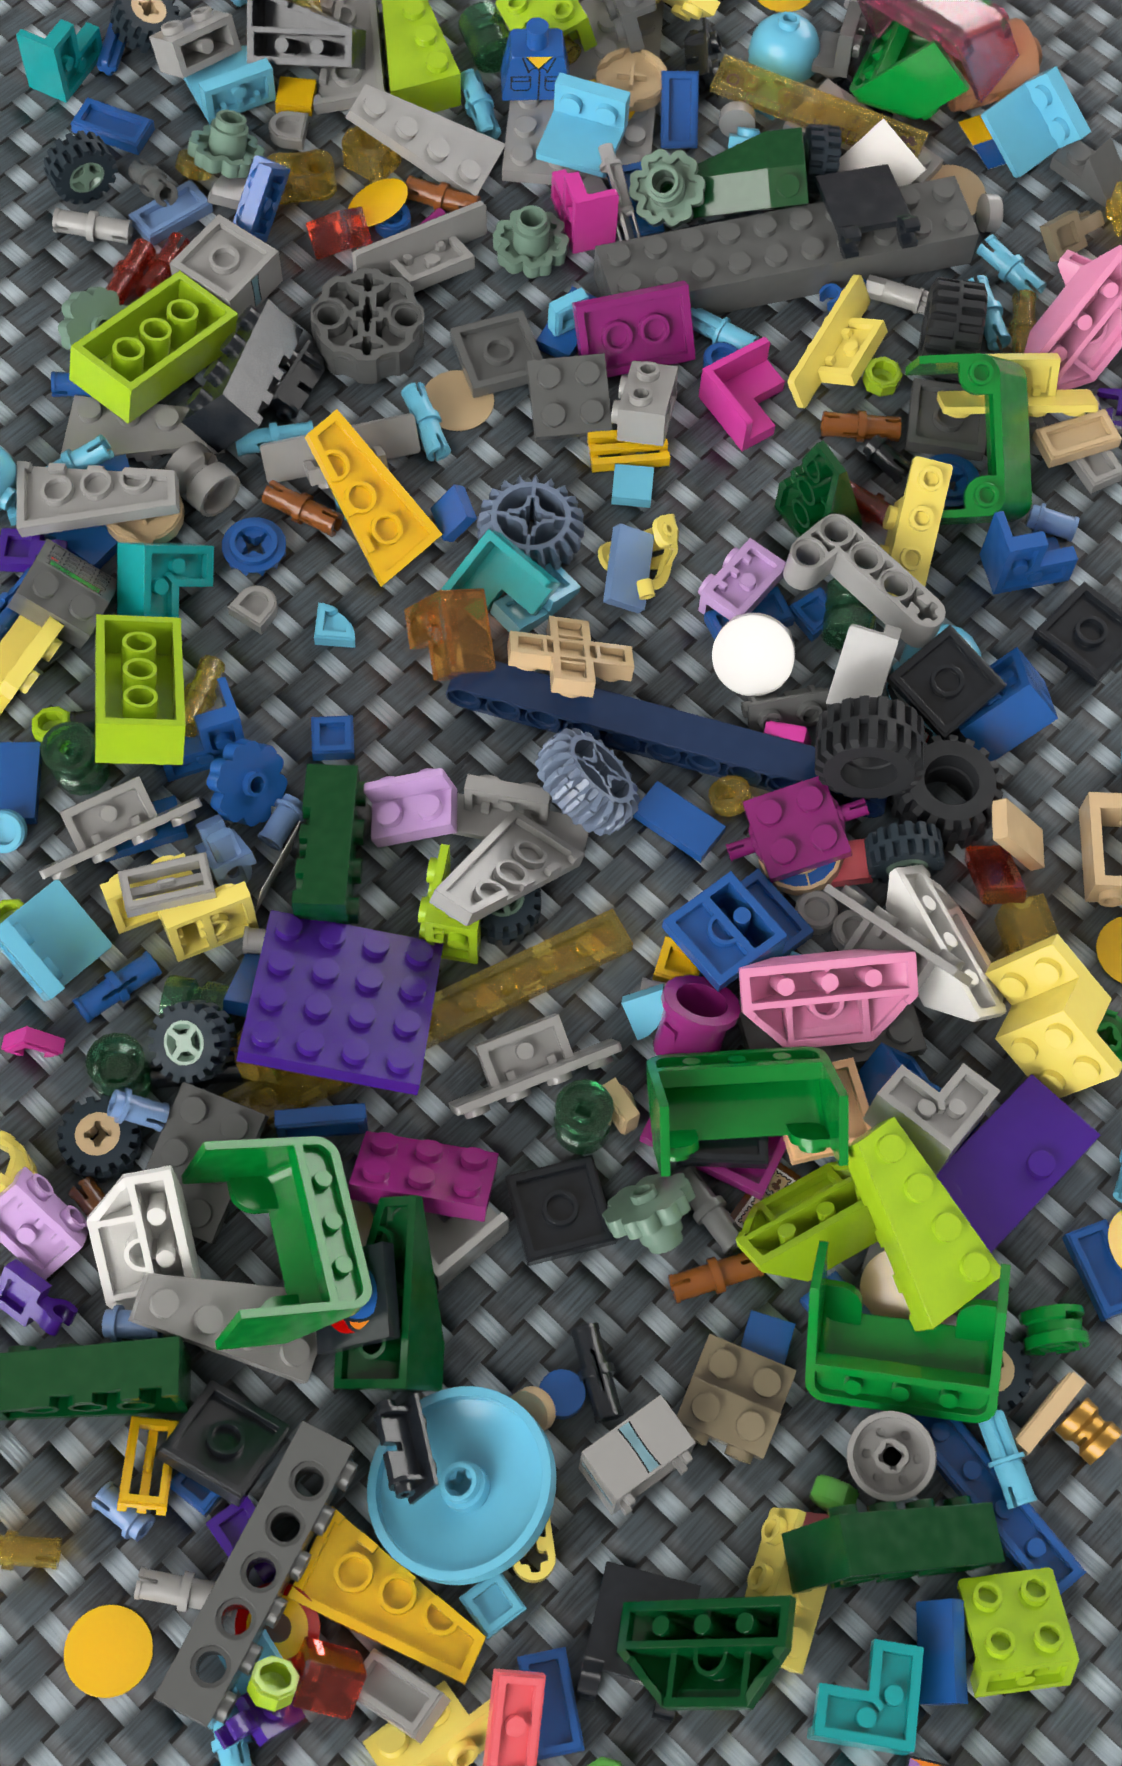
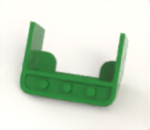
M989 0L913 1L888 17L877 28L849 88L850 92L859 103L913 120L922 118V120L929 119L942 105L968 91L970 88L966 79L942 47L944 41L950 37L984 27L998 18V12Z
M983 353L918 356L905 368L906 376L958 373L959 383L966 392L972 395H985L988 475L979 476L968 483L963 495L964 509L943 510L940 525L991 523L994 513L1004 511L1008 522L1024 517L1032 505L1027 376L1024 369L1016 362Z
M807 1046L663 1054L647 1060V1087L653 1150L661 1177L671 1176L670 1161L687 1160L690 1154L698 1151L699 1141L788 1135L790 1142L799 1146L801 1151L820 1153L830 1147L838 1165H848L849 1095L824 1050Z
M319 1136L203 1142L181 1175L182 1184L227 1182L230 1198L238 1209L249 1214H269L287 1294L267 1299L260 1308L239 1310L215 1340L216 1350L290 1343L357 1314L369 1301L372 1294V1285L341 1157L335 1145Z
M819 1240L809 1295L805 1385L808 1392L814 1398L827 1403L897 1411L905 1414L969 1423H981L991 1419L997 1411L1011 1265L1001 1263L997 1301L985 1299L970 1300L958 1310L956 1326L939 1324L934 1329L914 1331L909 1319L862 1313L863 1298L855 1286L844 1281L827 1279L829 1242Z

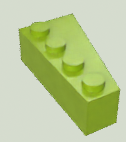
M381 0L389 93L433 113L461 106V74L429 1Z
M895 1117L874 1125L849 1144L848 1168L864 1207L869 1209L877 1229L874 1232L881 1248L884 1247L894 1271L892 1277L898 1292L902 1293L911 1313L908 1316L914 1331L934 1329L999 1279L1001 1267Z

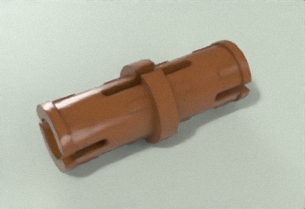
M409 175L405 183L409 189L406 200H413L432 206L434 211L437 208H441L445 211L453 212L481 201V196L452 189L450 184L446 182L436 184Z
M861 410L857 414L823 411L821 436L855 438V442H864L865 439H872L879 434L882 438L888 437L890 441L899 442L902 418L901 416L868 415L867 411Z
M275 480L270 481L269 486L267 485L263 492L262 503L286 513L297 524L305 523L326 533L330 537H334L336 531H339L344 518L342 513L319 504L313 500L314 496L306 492L300 494Z
M742 1252L717 1260L715 1256L708 1258L704 1265L668 1275V1280L672 1292L674 1291V1299L678 1304L681 1301L715 1291L717 1295L724 1293L727 1286L758 1276L762 1277L765 1274Z

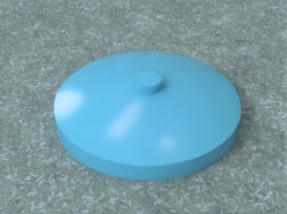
M475 1386L453 1387L435 1392L420 1400L422 1412L427 1422V1434L432 1457L437 1466L439 1485L413 1505H409L408 1498H396L395 1491L389 1490L383 1454L387 1451H397L396 1446H381L379 1443L368 1475L367 1504L371 1523L379 1541L390 1556L414 1574L432 1582L446 1585H466L485 1581L501 1574L516 1564L532 1548L550 1517L556 1494L557 1476L550 1442L539 1423L526 1409L515 1400L495 1390Z

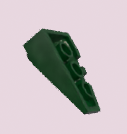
M802 127L762 132L698 163L697 175L702 176L705 180L706 189L704 192V203L699 207L692 208L693 219L790 208L809 204ZM665 185L661 193L670 191L673 185Z
M823 440L802 459V464L793 468L790 472L791 476L782 480L778 486L774 507L797 538L829 514L844 515L860 529L862 528V519L847 471Z
M417 1195L380 1197L365 1246L382 1241L394 1244L400 1338L335 1353L333 1389L439 1392L443 1387L445 1343L422 1196Z

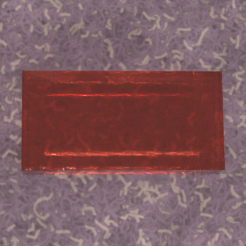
M1000 845L966 847L964 860L982 904L1025 903L1027 889L1009 852Z

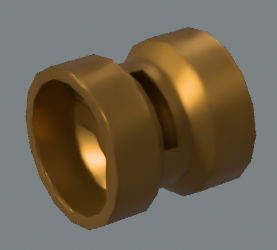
M1088 1397L1055 1429L1065 1441H1073L1079 1446V1455L1089 1465L1094 1463L1122 1434V1430L1113 1421H1104L1098 1414V1407Z

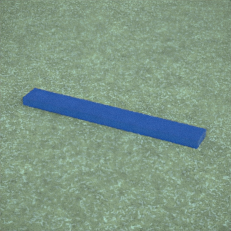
M834 1271L827 1277L830 1280L845 1282L837 1271ZM810 1291L801 1297L799 1301L808 1313ZM863 1303L862 1313L873 1315ZM907 1414L919 1421L930 1433L937 1452L936 1469L958 1496H971L972 1504L992 1502L1002 1549L1019 1571L1051 1568L1054 1572L1060 1595L1086 1573L1084 1568L1030 1503L1008 1510L994 1467L989 1468L988 1463L992 1462L990 1455L962 1421Z

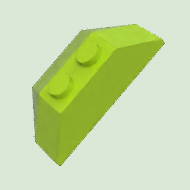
M837 1161L821 1166L754 1204L744 1222L742 1231L738 1233L735 1239L737 1246L761 1272L807 1282L812 1280L819 1240L829 1242L827 1271L878 1242L874 1232L877 1229L868 1207L863 1205L848 1165L839 1166Z

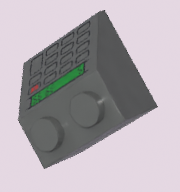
M47 539L7 607L40 627H43L51 616L64 625L57 637L81 649L96 627V614H103L117 588V580Z

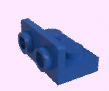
M256 155L253 159L233 223L263 242H267L291 169L268 158Z

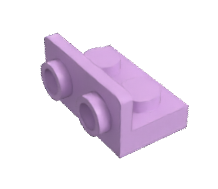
M749 538L740 549L735 547L729 552L723 562V568L716 575L710 574L702 582L698 590L700 595L698 611L705 614V612L713 608L728 620H731L736 615L751 613L784 577L783 571L786 562Z
M426 768L417 773L397 777L387 776L377 781L364 783V794L372 803L371 840L377 848L457 833V788L442 768Z
M23 1167L16 1174L13 1182L0 1193V1242L25 1266L44 1280L83 1248L89 1233L83 1214L72 1205L67 1206L57 1197L46 1178L40 1174H33L27 1167Z

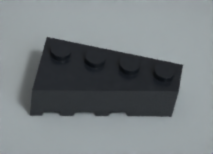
M269 299L256 308L250 305L242 312L236 322L240 326L238 331L233 332L220 347V350L223 352L220 360H215L208 367L203 375V378L207 380L203 387H199L186 403L190 409L182 423L217 453L260 426L263 417L259 412L262 408L265 409L269 406L273 398L269 391L280 382L284 374L280 368L290 360L303 332L295 322Z

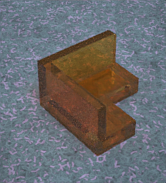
M484 588L439 590L404 609L410 649H425L429 647L434 681L450 680L463 673L490 672L496 668Z

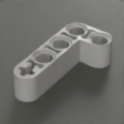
M841 514L825 516L791 545L783 571L784 579L791 587L799 590H808L831 574L885 625L888 624L901 628L900 638L911 647L923 648L937 636L946 614L942 602L846 516ZM887 592L893 593V594L897 595V597H896V596H892V595H890V594L887 593Z

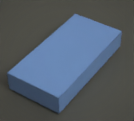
M191 179L176 187L178 198L173 205L170 206L164 200L167 207H163L153 200L128 214L129 220L133 222L132 226L150 247L213 212L212 203L207 202L208 198Z
M621 523L613 527L603 603L635 613L645 610L646 600L639 599L636 582L649 578L654 544L653 534Z

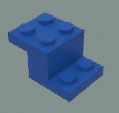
M759 868L742 881H739L730 871L665 918L662 923V928L717 992L739 977L740 967L772 957L788 956L792 951H795L811 939L814 933L811 926Z

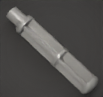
M612 143L602 144L598 147L602 161L599 168L602 173L609 175L612 189H617L619 194L617 221L621 220L625 239H634L629 216H632L639 238L641 236L621 160L616 157ZM617 222V233H618L619 241H623V240H622V237H621L619 225H618V222Z

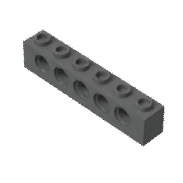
M302 1421L154 1696L156 1701L211 1731L216 1721L223 1724L227 1721L239 1696L232 1692L242 1673L248 1676L252 1673L255 1662L259 1660L264 1648L257 1644L266 1626L274 1629L279 1622L288 1603V1600L282 1598L283 1593L291 1579L296 1582L300 1581L312 1557V1554L306 1552L314 1534L316 1533L322 1537L334 1516L336 1509L330 1507V1504L338 1488L346 1492L357 1472L359 1465L353 1462L355 1458L353 1446ZM310 1473L319 1475L324 1480V1485L318 1494L303 1496L296 1490L297 1483L302 1476ZM283 1518H293L300 1524L298 1535L288 1542H281L273 1536L275 1524ZM259 1563H269L276 1569L274 1581L264 1588H256L249 1583V1573ZM245 1609L251 1613L249 1628L239 1635L227 1633L224 1629L226 1616L232 1610ZM212 1655L223 1657L226 1661V1671L223 1677L214 1683L202 1681L199 1675V1668L203 1660Z

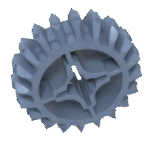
M536 474L531 482H525L520 475L515 485L504 480L501 485V491L492 488L489 500H483L480 506L481 513L477 516V528H479L477 531L478 541L488 529L500 532L544 570H546V565L549 563L554 570L560 569L561 563L570 565L573 553H578L581 548V540L584 537L585 530L582 509L578 508L576 496H568L565 485L554 489L552 478L545 484L539 483ZM533 519L534 523L531 529V534H528L530 520Z
M565 728L543 744V748L537 753L538 759L535 761V764L539 770L537 776L544 782L543 790L551 795L552 803L557 804L562 809V814H567L572 819L573 824H581L585 831L589 833L594 831L599 836L604 834L611 835L616 830L619 831L639 810L638 803L640 798L636 793L638 787L631 781L632 773L624 768L622 765L623 761L614 755L613 750L605 747L602 740H595L591 733H583L577 728L572 730Z

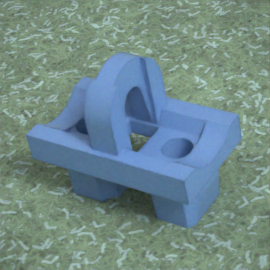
M215 815L196 824L203 842L194 847L197 854L206 852L211 874L217 883L221 886L228 883L236 885L243 881L245 883L249 882L252 876L251 866L257 862L252 851L233 828H226L220 815ZM237 866L236 874L232 876L227 875L232 868Z

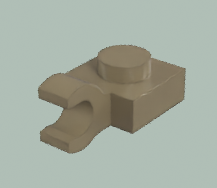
M1077 210L1067 211L1039 226L1050 262H1059L1060 257L1067 250L1076 253L1088 246L1085 235L1105 225L1101 210H1097L1092 214L1089 211H1084L1078 214Z

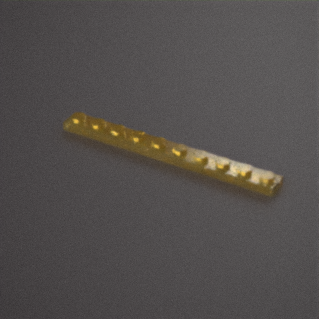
M612 908L436 992L426 1049L632 951L633 942L614 909ZM274 1069L219 1096L269 1116L266 1127L275 1123L274 1110L306 1108L354 1085V1083Z

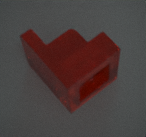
M362 207L339 210L306 223L315 257L318 260L372 244Z
M305 1637L293 1665L300 1676L292 1699L293 1707L345 1720L349 1719L367 1678L361 1653L355 1649Z

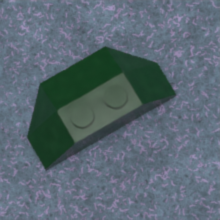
M791 1595L623 1602L617 1653L630 1665L639 1680L660 1706L666 1710H753L791 1652L796 1598Z

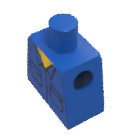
M536 17L527 22L526 29H513L509 32L501 65L502 101L554 100L555 82L559 73L570 75L563 31L559 28H549L548 22L545 19Z

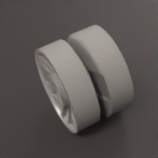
M882 1411L865 1418L854 1429L847 1447V1463L854 1481L864 1492L882 1501L898 1502L918 1495L927 1487L935 1473L937 1452L930 1433L915 1418L897 1411ZM889 1447H895L901 1452L902 1458L895 1466L888 1465L883 1459V1454Z

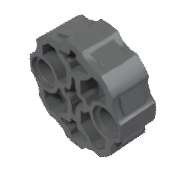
M359 268L352 274L334 276L322 286V294L318 301L311 305L310 316L313 345L318 348L321 356L325 359L326 363L324 366L333 374L351 377L357 383L377 384L383 378L392 375L401 376L414 365V357L417 351L424 346V309L414 296V287L402 277H391L383 274L376 268ZM371 320V323H369V331L366 332L365 329H367V321Z

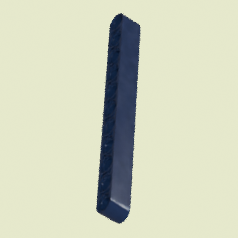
M466 654L459 656L445 694L451 703L468 710L553 733H560L565 728L571 730L577 728L583 733H591L595 740H602L605 747L771 792L818 776L815 774L814 746L598 688L594 689L593 698L584 696L568 698L559 693L551 692L550 675L535 671H524L516 666H509L502 662ZM829 789L831 796L838 802L839 806L861 799L859 797L843 796V793H835ZM888 798L864 799L869 815L863 817L877 818L884 814Z

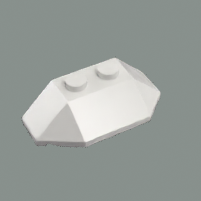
M923 865L893 869L889 874L886 911L899 919L895 927L903 933H906L908 928L912 927L932 941L928 949L939 955L943 948L965 962L961 971L973 978L970 985L967 986L946 971L935 966L918 991V997L924 1007L972 1022L1004 1015L1007 1011L1003 1003V995L985 975L991 961L958 904L940 884L930 878V872Z
M172 1166L123 1174L90 1213L86 1222L106 1305L111 1309L116 1305H123L125 1310H132L144 1275L153 1273L201 1279V1273L183 1189Z

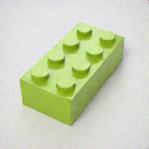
M179 270L72 344L69 380L129 424L223 355L220 347L229 335L236 332L238 313Z
M96 614L95 763L183 765L186 724L181 618Z

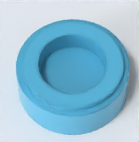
M1 809L0 853H9L19 848L25 842L28 829L24 818L19 813L10 809Z

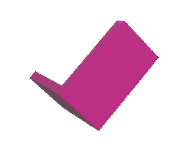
M566 169L552 172L551 199L559 219L565 224L564 233L569 237V246L572 253L576 254L594 250L595 246L616 242L619 205L617 189L587 194L579 171L569 174Z
M766 336L702 369L698 397L741 451L774 435L775 424L759 406V403L782 392L785 381L767 360L770 341Z

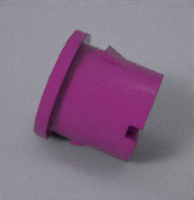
M685 975L671 979L666 983L661 995L664 1010L653 1041L654 1052L656 1055L720 1051L727 1030L735 1026L741 1012L739 1000L726 987L717 992L710 982L702 976Z

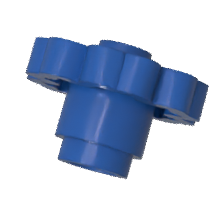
M242 738L236 741V743H228L224 748L223 758L213 760L210 766L207 786L210 790L214 791L210 802L211 807L218 812L223 820L238 822L250 827L257 825L259 822L269 820L271 806L276 807V799L283 798L287 787L286 777L280 774L284 766L283 758L277 754L273 746L257 743L254 740Z

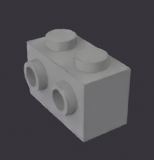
M204 6L191 11V17L183 21L173 20L164 23L161 26V31L149 36L160 72L185 78L241 51L242 48L232 14L212 10L210 6Z
M632 361L628 376L622 375L620 379L618 398L621 400H614L612 407L611 423L617 424L618 441L664 446L677 398L678 366L656 364L651 361Z

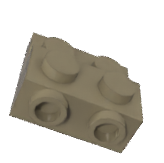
M709 1334L677 1417L696 1443L706 1446L708 1440L712 1439L726 1445L724 1454L749 1465H751L753 1457L762 1461L769 1447L797 1370Z

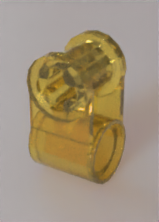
M315 149L306 152L275 153L267 157L291 169L285 185V193L282 194L279 205L314 200L324 201L333 197L337 192L338 186L334 161L327 151Z

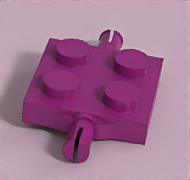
M819 776L743 801V808L749 822V837L725 845L731 861L755 853L764 864L770 882L774 883L851 857L852 850L845 834V822L869 815V811L864 798L839 806L838 802L831 796L828 786L823 785L819 781Z

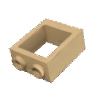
M1088 792L1079 809L1085 902H1099L1104 907L1122 905V876L1105 875L1102 826L1122 827V793Z

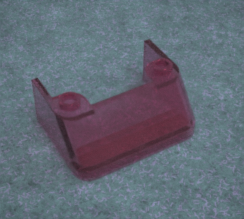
M857 0L872 35L877 39L893 20L929 42L937 39L947 53L962 61L975 98L981 103L1020 56L1010 25L1007 22L1009 16L997 4L989 6L980 0Z

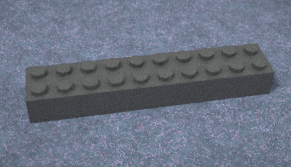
M951 176L899 187L910 214L916 215L921 225L920 231L914 232L918 240L916 247L902 249L898 241L897 229L892 227L861 233V241L856 242L859 257L844 259L840 252L837 232L824 202H818L595 246L593 277L600 297L685 281L689 285L691 308H702L717 315L816 295L828 283L837 284L840 288L846 287L853 275H861L866 281L870 274L890 280L970 264L979 237V231L956 177Z

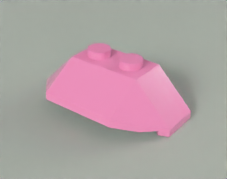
M1122 245L1113 248L1080 267L1029 333L1024 353H1058L1061 358L1056 390L1073 389L1095 382L1122 348Z
M852 949L772 957L739 968L742 1013L782 1047H822L874 1041L898 1017L903 1009L919 996L916 951Z

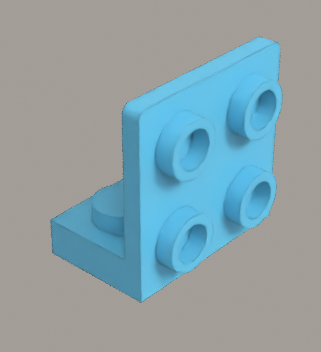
M243 45L241 46V51L183 78L209 124L216 118L218 111L233 110L241 113L276 100L273 68L267 58L247 63V46Z
M1057 66L1031 77L981 114L983 122L1014 178L1023 176L1059 148L1081 140L1091 132Z
M559 73L555 82L554 111L536 150V159L605 178L607 173H602L599 168L602 161L598 147L605 143H612L616 154L628 125L631 92Z
M59 880L51 882L0 923V950L44 1002L51 1000L65 989L64 986L112 946L110 940Z

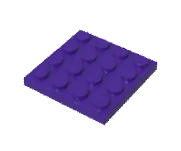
M271 910L236 1061L418 1095L443 943L435 942V945H430L424 939L337 922L299 919L291 913Z

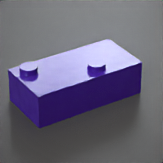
M1031 1074L949 1159L937 1174V1178L992 1254L1088 1152L1101 1135Z

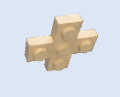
M549 616L546 629L547 635L511 630L509 632L507 643L508 665L516 666L524 671H535L537 669L550 671L551 692L559 693L568 698L580 696L593 698L596 685L595 677L608 682L618 680L632 681L634 672L632 646L591 641L589 621Z

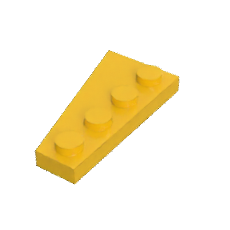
M338 409L304 437L380 587L443 535Z
M335 1510L326 1532L322 1537L317 1535L309 1551L312 1557L299 1582L295 1581L293 1584L304 1591L312 1602L293 1586L287 1598L466 1685L486 1640V1636L443 1599L428 1589L404 1566L389 1556L365 1533L356 1528L345 1516Z

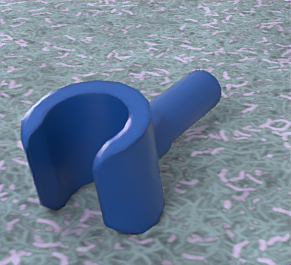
M828 283L820 289V302L828 298H834L827 303V310L829 312L845 287L840 288L837 284Z

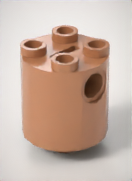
M1012 18L950 37L944 41L942 47L970 85L968 91L947 102V105L951 112L959 110L965 112L998 102L1028 79L1039 74L1042 49L1038 39L1032 35L1029 27L1022 19Z

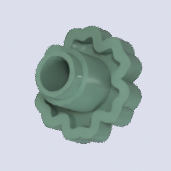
M221 110L217 112L216 118L212 120L211 125L203 127V131L194 130L191 132L187 154L194 158V164L197 167L203 168V170L210 174L221 172L227 178H248L254 157L256 155L264 157L265 149L257 145L258 139L248 134L249 128L246 125L244 115L233 110Z
M657 149L652 154L645 155L641 160L642 170L634 171L630 176L629 196L634 202L638 203L636 212L639 217L646 220L653 227H658L665 221L673 229L678 228L682 223L690 222L693 219L692 208L699 207L704 203V192L706 189L705 180L702 176L697 175L699 168L696 160L688 157L682 150L673 152L671 156L664 149ZM665 185H673L670 191L661 193Z
M530 205L520 210L512 211L510 213V220L499 221L493 233V248L497 251L498 264L505 267L511 274L523 271L528 278L550 275L552 265H563L569 252V237L564 234V222L558 219L552 212H545L538 206Z
M90 287L87 291H74L70 295L69 300H66L62 305V313L65 318L58 325V332L64 349L71 350L72 344L127 307L119 305V296L115 291L107 290L104 287Z
M660 1173L643 1177L636 1185L622 1188L615 1196L608 1200L609 1208L602 1213V1216L614 1238L626 1235L630 1240L639 1238L641 1244L648 1247L651 1253L662 1254L676 1248L682 1242L683 1235L681 1231L683 1224L681 1218L691 1210L689 1202L696 1196L689 1180L685 1178L683 1173L667 1177H661Z

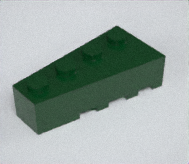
M307 764L302 805L303 819H306V824H301L299 831L300 858L303 859H296V890H293L292 894L293 913L299 919L337 922L347 925L359 924L360 898H353L354 884L362 883V859L356 858V845H364L365 820H358L359 807L367 806V796L364 794V783L367 782L360 781L358 765Z
M180 1336L91 1345L60 1344L56 1348L39 1350L34 1346L19 1345L9 1347L7 1353H0V1421L187 1413L190 1409L191 1355Z
M959 1496L943 1500V1506H935L934 1500L928 1498L905 1503V1509H897L895 1501L869 1505L866 1507L867 1512H858L856 1504L827 1509L828 1518L781 1534L792 1594L810 1592L813 1589L829 1584L831 1589L874 1580L877 1583L917 1575L920 1578L974 1571L1005 1562L992 1502L972 1504L971 1496Z

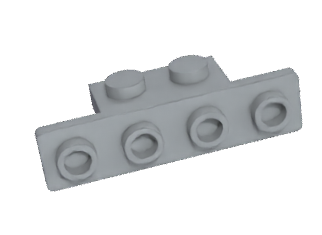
M482 201L475 202L353 251V273L359 268H376L383 274L388 275L391 273L393 277H402L414 287L415 293L474 269L475 256L464 243L482 237L487 233L486 205Z
M412 413L351 425L388 470L387 459L419 453L421 450L416 421ZM306 435L260 445L261 458L268 483L272 480L283 482L307 477L311 486L318 485L320 489L330 488L304 438Z
M467 774L464 794L457 793V833H453L454 835L484 840L513 809L585 853L589 832L585 831L581 824H573L572 819L567 814L550 811L551 795L535 783L526 782L518 784L500 780L493 775L476 776Z
M137 776L60 811L59 813L77 848V852L38 869L42 879L51 876L53 881H60L78 872L75 864L88 858H92L94 864L116 855L118 852L115 846L131 839L133 845H137L157 836L155 828L166 822L171 821L172 826L176 827L196 818L194 809L203 805L199 797H194L157 814L140 777Z
M828 883L823 891L864 917L843 950L880 949L916 951L918 991L935 966H938L967 986L972 982L973 978L961 971L965 962L944 948L939 955L928 949L932 942L930 939L912 927H909L906 933H903L895 927L899 921L898 918L878 905L871 912L863 906L867 898L849 886L845 885L839 891Z
M554 1013L475 1044L474 1047L489 1086L449 1102V1106L455 1115L460 1116L464 1114L466 1119L480 1116L491 1110L490 1103L506 1098L507 1102L520 1100L532 1094L530 1087L545 1081L548 1086L563 1083L573 1077L571 1071L586 1065L589 1070L610 1064L614 1061L612 1055L622 1051L621 1044L614 1039H607L573 1053L560 1016Z

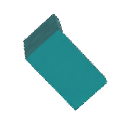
M60 19L45 39L23 29H20L16 34L29 87L65 103L68 102L97 65L103 45L99 27L88 22L85 23L77 35L74 24Z
M488 529L438 594L444 599L454 601L476 621H481L492 607L493 602L498 600L503 592H506L530 614L536 616L561 583L503 534Z
M117 542V615L179 618V587H213L214 546L189 543Z
M873 1639L871 1641L867 1690L819 1682L816 1688L813 1725L808 1728L807 1739L903 1756L915 1753L924 1647Z

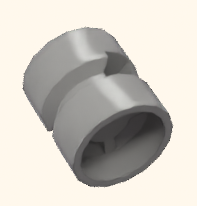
M198 441L189 442L179 448L169 459L165 470H175L179 478V493H187L186 498L188 502L206 517L215 516L224 511L236 498L240 489L241 482L239 478L225 464L218 462L217 457Z

